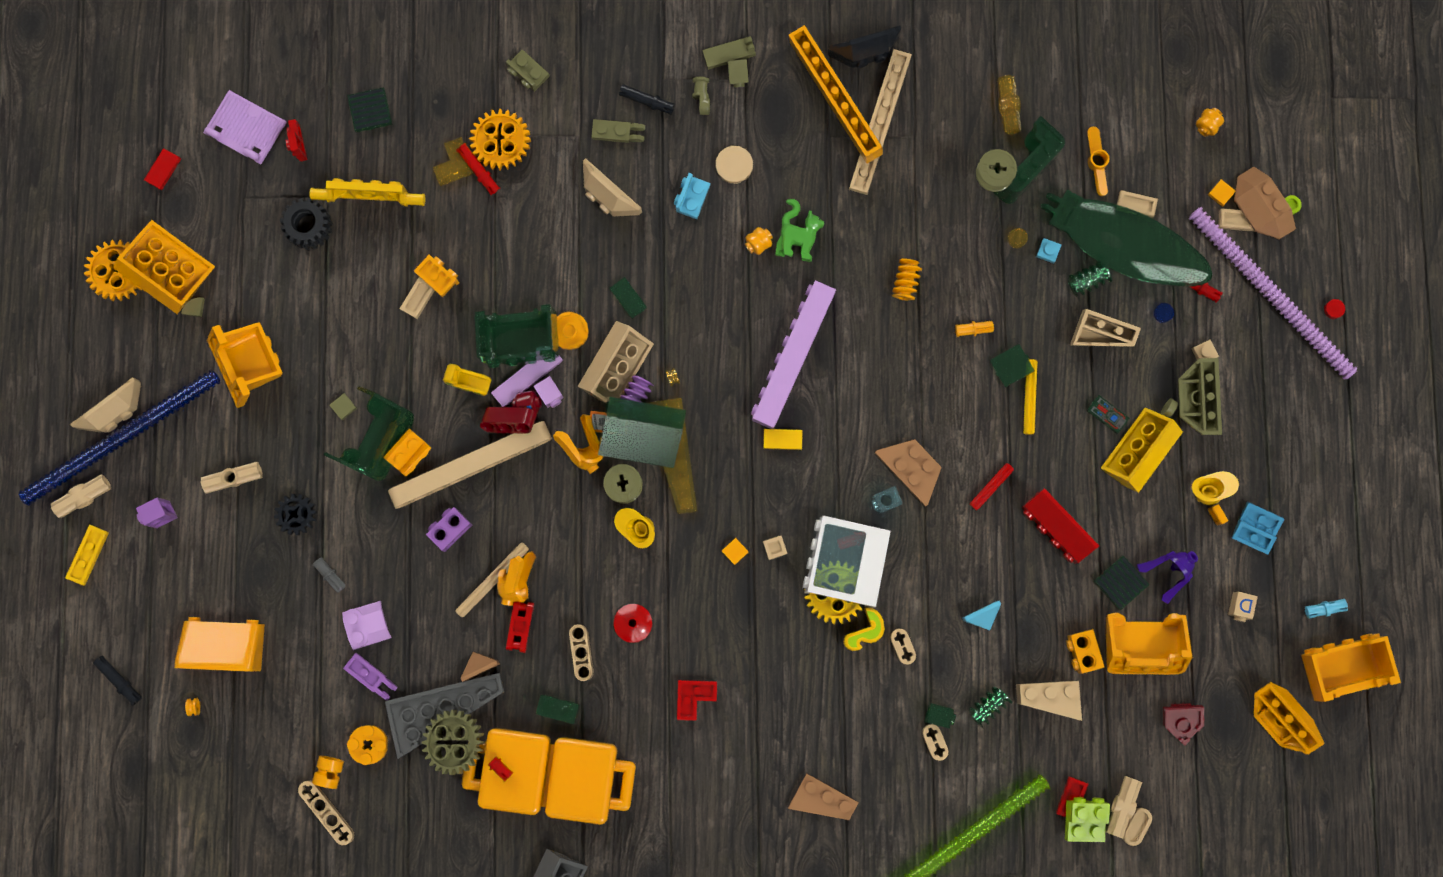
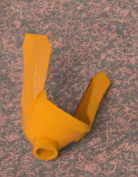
M582 414L580 418L589 443L588 447L583 449L575 447L569 435L563 431H556L553 437L578 468L587 470L591 474L599 468L597 463L603 458L604 452L595 433L591 417Z
M532 551L525 554L524 558L518 555L510 559L507 574L506 569H500L497 589L498 594L502 598L501 604L512 606L513 602H524L527 600V580L536 559V555Z

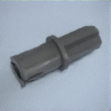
M322 557L313 563V566L323 576V581L326 580L337 593L345 588V584L335 573L336 570H332Z

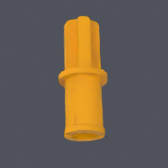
M972 321L970 324L955 325L956 337L976 336V334L994 331L992 321L979 323Z

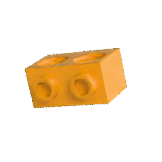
M1093 629L1067 636L1066 645L1068 651H1072L1074 658L1072 659V665L1074 670L1078 671V674L1104 668ZM1079 637H1082L1085 640V646L1083 648H1080L1077 645V639ZM1085 656H1088L1091 660V664L1088 667H1085L1082 663Z

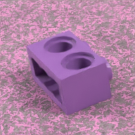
M155 498L136 508L139 522L148 527L159 528L178 518L170 501L161 498Z
M455 507L452 509L448 508L441 515L443 518L438 523L435 521L427 529L429 532L426 535L444 552L472 526ZM455 516H458L460 520L459 524L455 527H452L450 523L451 519ZM440 530H444L446 533L443 540L437 539V533Z

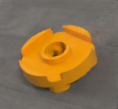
M361 726L350 735L347 742L349 754L356 762L363 765L377 763L386 755L388 739L385 732L377 726ZM365 740H366V741H370V740H371V741L373 742V743L371 744V747H372L371 750L368 749V748H367V749H364L363 746L365 745V744H364V741H365Z

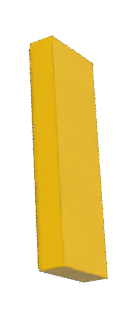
M89 525L67 572L66 579L85 586L109 532Z

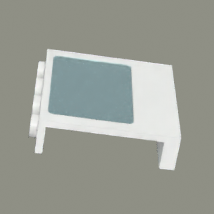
M827 516L820 517L819 520H816L814 531H817L816 539L813 538L810 550H813L812 558L809 557L807 562V569H809L808 577L805 576L803 581L805 593H814L863 604L869 608L876 607L891 531Z

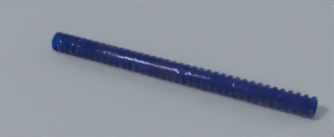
M210 369L208 374L204 373L203 377L199 376L198 380L195 379L193 383H188V386L179 389L178 393L174 392L173 396L169 395L168 399H163V402H159L157 406L154 405L153 409L149 408L148 412H143L142 416L138 415L137 419L133 418L132 422L122 425L121 429L118 428L117 432L113 431L112 435L106 436V439L102 438L101 442L97 441L96 445L93 444L91 448H86V451H82L81 455L77 454L76 458L72 457L70 459V462L66 461L65 465L61 464L60 468L57 467L55 471H50V474L44 476L45 478L41 477L39 481L36 480L34 484H30L29 488L25 487L24 491H19L21 501L30 506L31 502H36L37 499L42 498V495L45 496L47 492H52V489H56L57 485L61 486L62 482L66 483L67 479H72L73 475L77 476L78 472L81 473L83 469H88V466H92L93 462L97 463L98 459L102 460L103 456H108L109 452L113 453L114 449L117 450L119 446H124V443H128L129 439L133 440L134 436L138 437L139 433L149 430V427H153L154 423L158 424L159 420L163 421L165 419V416L169 417L170 413L174 414L175 410L178 411L180 407H185V404H189L191 400L194 401L195 397L199 398L200 394H205L206 390L210 391L211 387L214 388L216 384L219 385L221 383L220 378L215 371Z

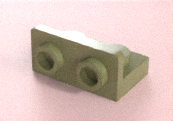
M521 50L511 61L509 59L506 61L507 71L513 77H519L521 79L520 83L526 89L531 88L534 92L550 77L549 73L524 50Z

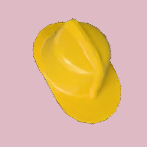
M1216 472L1197 478L1192 484V491L1198 502L1206 505H1215L1220 500L1234 495L1238 490L1239 482L1235 475L1229 472Z
M624 508L616 513L614 519L616 529L634 546L647 548L653 543L655 527L651 519L642 516L631 508Z

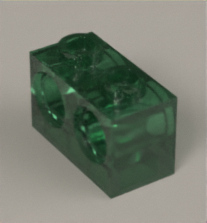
M543 694L540 696L536 714L575 724L581 704Z

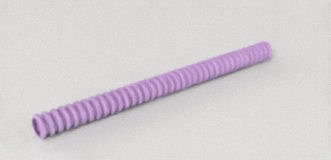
M1202 207L1194 211L1188 219H1192L1194 221L1193 224L1198 225L1197 228H1200L1201 232L1206 234L1205 237H1209V241H1213V245H1217V249H1221L1222 254L1227 255L1226 258H1229L1230 262L1235 264L1234 267H1238V271H1242V275H1246V279H1250L1251 284L1256 285L1255 288H1258L1259 292L1264 294L1263 297H1267V301H1271V305H1275V309L1280 310L1281 315H1285L1284 318L1293 324L1292 327H1296V331H1300L1301 336H1305V340H1309V344L1314 345L1313 348L1317 349L1319 354H1322V358H1326V362L1331 363V367H1335V371H1339V375H1343L1342 378L1344 380L1350 378L1357 371V367H1353V363H1349V359H1345V355L1340 354V350H1337L1336 346L1331 344L1332 341H1328V337H1324V333L1319 332V328H1315L1314 323H1310L1311 320L1302 314L1303 311H1299L1298 306H1294V302H1290V298H1286V294L1281 293L1282 290L1278 289L1276 284H1273V280H1269V276H1265V272H1261V268H1257V264L1251 262L1252 259H1249L1248 255H1245L1244 251L1239 249V245H1235V241H1231V237H1227V233L1224 234L1222 232V228L1219 229V225H1216L1215 221L1210 219L1211 216L1206 215V211H1202Z

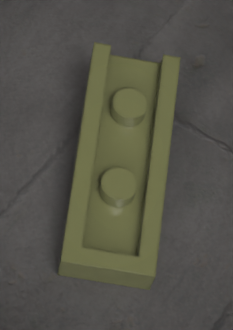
M751 36L702 50L708 70L728 64L727 61L742 60L756 56Z

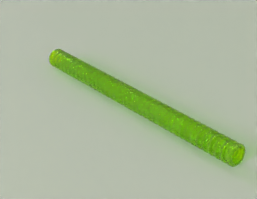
M1038 774V778H1033L1032 782H1027V786L1023 785V789L1019 788L1018 792H1014L1012 797L1009 796L1007 801L1003 800V804L999 803L997 808H993V811H988V815L984 814V818H979V821H975L973 826H968L969 829H964V833L960 832L959 836H955L953 841L949 840V844L945 843L943 848L940 847L939 851H935L933 856L929 855V859L925 858V862H920L918 867L914 866L915 869H910V873H905L904 877H932V873L936 874V870L940 871L941 867H945L947 862L951 863V859H956V856H960L962 851L965 852L967 847L971 848V844L975 845V841H980L981 837H985L987 832L990 834L991 829L995 830L997 825L1000 826L1001 822H1006V818L1010 819V815H1015V812H1019L1021 807L1024 808L1026 803L1030 804V800L1034 801L1035 797H1039L1041 792L1045 793V789L1049 790V783L1042 775Z

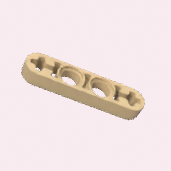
M311 780L301 783L298 788L299 795L334 840L340 845L351 843L354 839L352 828L319 786L312 784ZM305 785L307 787L312 786L311 793L313 795L318 793L319 796L310 801L309 799L312 798V795L304 793L306 790ZM319 799L325 802V808L322 811L317 810L315 807V803ZM329 815L337 817V824L335 826L328 824L327 819ZM342 824L343 827L340 829L343 833H349L347 836L348 840H341L342 833L339 830L335 832L334 829Z

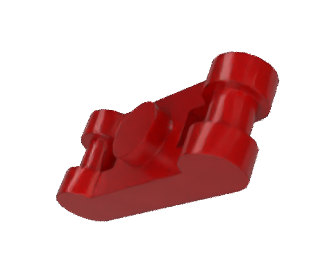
M514 602L506 650L512 651L516 649L519 652L526 653L534 603ZM519 611H526L525 617L518 616ZM515 636H521V642L514 641Z

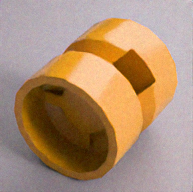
M320 755L316 765L318 771L314 773L312 784L337 789L340 779L338 773L342 772L344 761Z

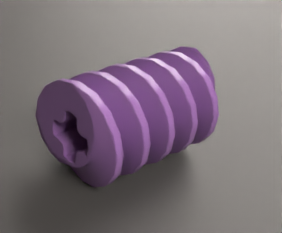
M633 375L632 379L634 382L628 383L631 389L624 390L628 396L621 395L620 398L623 402H617V406L620 408L618 409L619 411L636 419L637 417L633 412L640 413L637 405L644 406L641 398L648 399L644 393H651L652 391L648 386L654 385L639 376Z

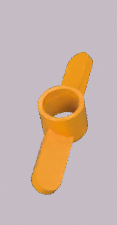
M1093 126L1088 129L1091 155L1087 163L1088 167L1094 171L1098 195L1104 196L1108 193L1104 168L1109 163V155L1105 150H1102L1099 129ZM1093 156H1101L1104 159V165H1096L1093 162Z

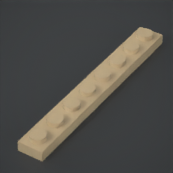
M895 49L893 50L869 125L882 147L912 54ZM860 154L849 190L865 195L868 194L879 157L866 164Z

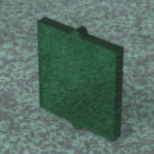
M1020 344L990 360L996 370V376L1000 377L1005 388L1035 371L1028 360L1029 356L1025 355Z

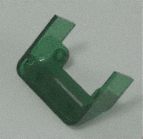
M358 386L357 390L370 396L367 410L375 417L358 450L347 448L343 451L340 458L327 452L324 453V456L374 480L381 481L387 476L392 466L384 456L406 431L411 428L414 422V415L411 411L379 394Z

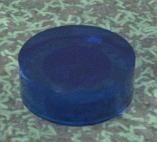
M1161 303L1154 309V317L1160 323H1166L1174 316V309L1170 304Z

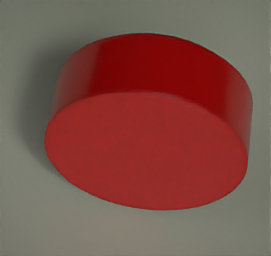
M1333 299L1326 303L1324 312L1327 317L1337 319L1345 313V305L1341 300Z

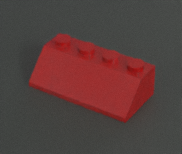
M1045 488L1037 492L1021 507L1026 518L1030 521L1033 519L1037 524L1036 528L1043 535L1047 534L1051 538L1050 543L1055 548H1060L1064 552L1063 556L1068 562L1079 563L1099 547L1094 539Z

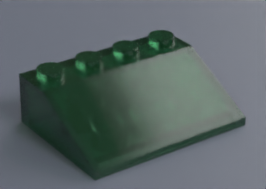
M608 397L598 455L674 468L686 410Z

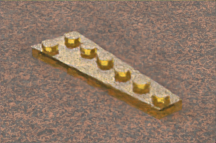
M682 398L644 403L678 514L697 512Z

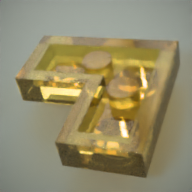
M462 137L444 143L450 161L433 167L440 186L474 174L456 151L457 148L464 144Z

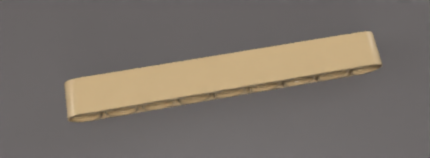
M545 421L538 422L533 425L532 431L528 434H511L389 489L388 493L395 509L404 507L550 441L552 437Z

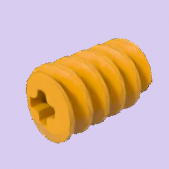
M902 258L899 261L901 265L898 266L899 273L896 274L898 280L894 282L896 287L892 290L894 293L892 297L906 301L915 300L911 293H916L917 290L912 287L919 285L914 279L920 278L916 271H922V268L918 266V261Z

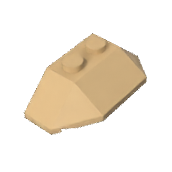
M586 158L583 160L585 195L592 202L597 201L600 204L599 208L605 214L610 213L612 216H630L642 213V209Z
M132 377L70 425L79 430L104 433L113 431L119 422L129 419L133 412L137 410L141 382Z

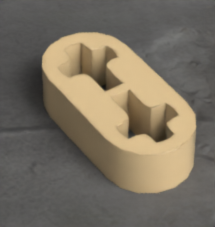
M895 629L891 633L890 639L896 655L901 663L911 664L916 659V653L911 640L905 630ZM897 632H899V634H904V638L902 639L904 644L903 646H901L899 641L894 640V637L897 636ZM904 647L907 652L912 653L909 661L902 659V655H904L902 648Z
M933 724L926 725L923 728L922 735L930 755L935 760H944L948 756V748L939 727ZM929 728L936 730L937 733L934 734L936 741H933L931 736L926 735L929 732ZM936 743L938 744L939 748H944L941 757L937 754H934V752L936 751Z

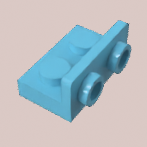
M689 173L687 178L684 177L680 188L683 189L680 195L677 194L674 205H676V212L698 219L710 188V183L695 178L693 174Z

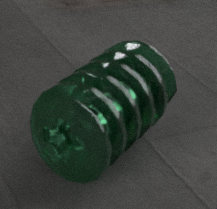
M1097 262L1095 266L1090 265L1088 269H1082V272L1077 271L1075 276L1069 275L1068 283L1073 294L1077 297V292L1085 295V288L1088 292H1091L1092 285L1095 289H1098V282L1104 286L1105 279L1111 283L1112 277L1108 267L1104 263Z
M993 686L991 688L993 694L986 692L987 699L981 697V704L978 702L974 703L976 710L972 707L968 709L971 717L981 728H983L982 722L990 724L988 717L995 719L993 712L1001 714L1000 706L1004 709L1007 708L1006 701L1011 704L1013 703L1000 688L998 689Z

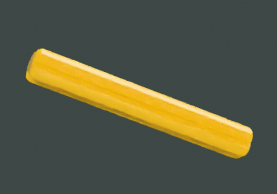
M1029 359L1026 362L1023 433L1027 435L1035 433L1037 360Z

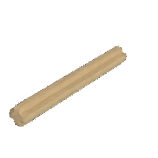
M520 543L456 609V613L460 617H464L497 583L500 569H506L507 573L510 559L518 555L522 558L529 548L524 543Z

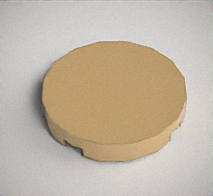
M740 146L724 148L716 159L717 173L728 183H741L750 176L753 170L751 154Z

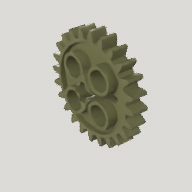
M451 710V712L444 711L443 715L437 714V720L431 719L432 726H426L429 733H423L427 740L422 741V744L427 745V747L422 752H428L425 759H431L429 765H436L435 771L442 770V774H448L449 772V775H455V773L463 774V770H470L469 765H476L474 759H480L477 753L484 751L479 747L485 743V741L480 740L484 733H478L481 725L475 726L477 719L470 720L471 714L464 715V711L457 713V710ZM444 728H445L446 731H447L445 737H443V735H442V730H443ZM462 728H464L465 735L463 737H461L460 731ZM453 740H459V741L468 740V741H469V744H453V745H451V744H438L437 742H438V741H453ZM443 748L446 750L444 757L441 754ZM461 748H463L465 752L463 757L460 756Z

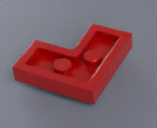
M296 119L289 120V127L287 128L288 140H286L287 149L300 162L305 161L307 156L300 124Z
M678 680L677 720H697V701H717V681Z

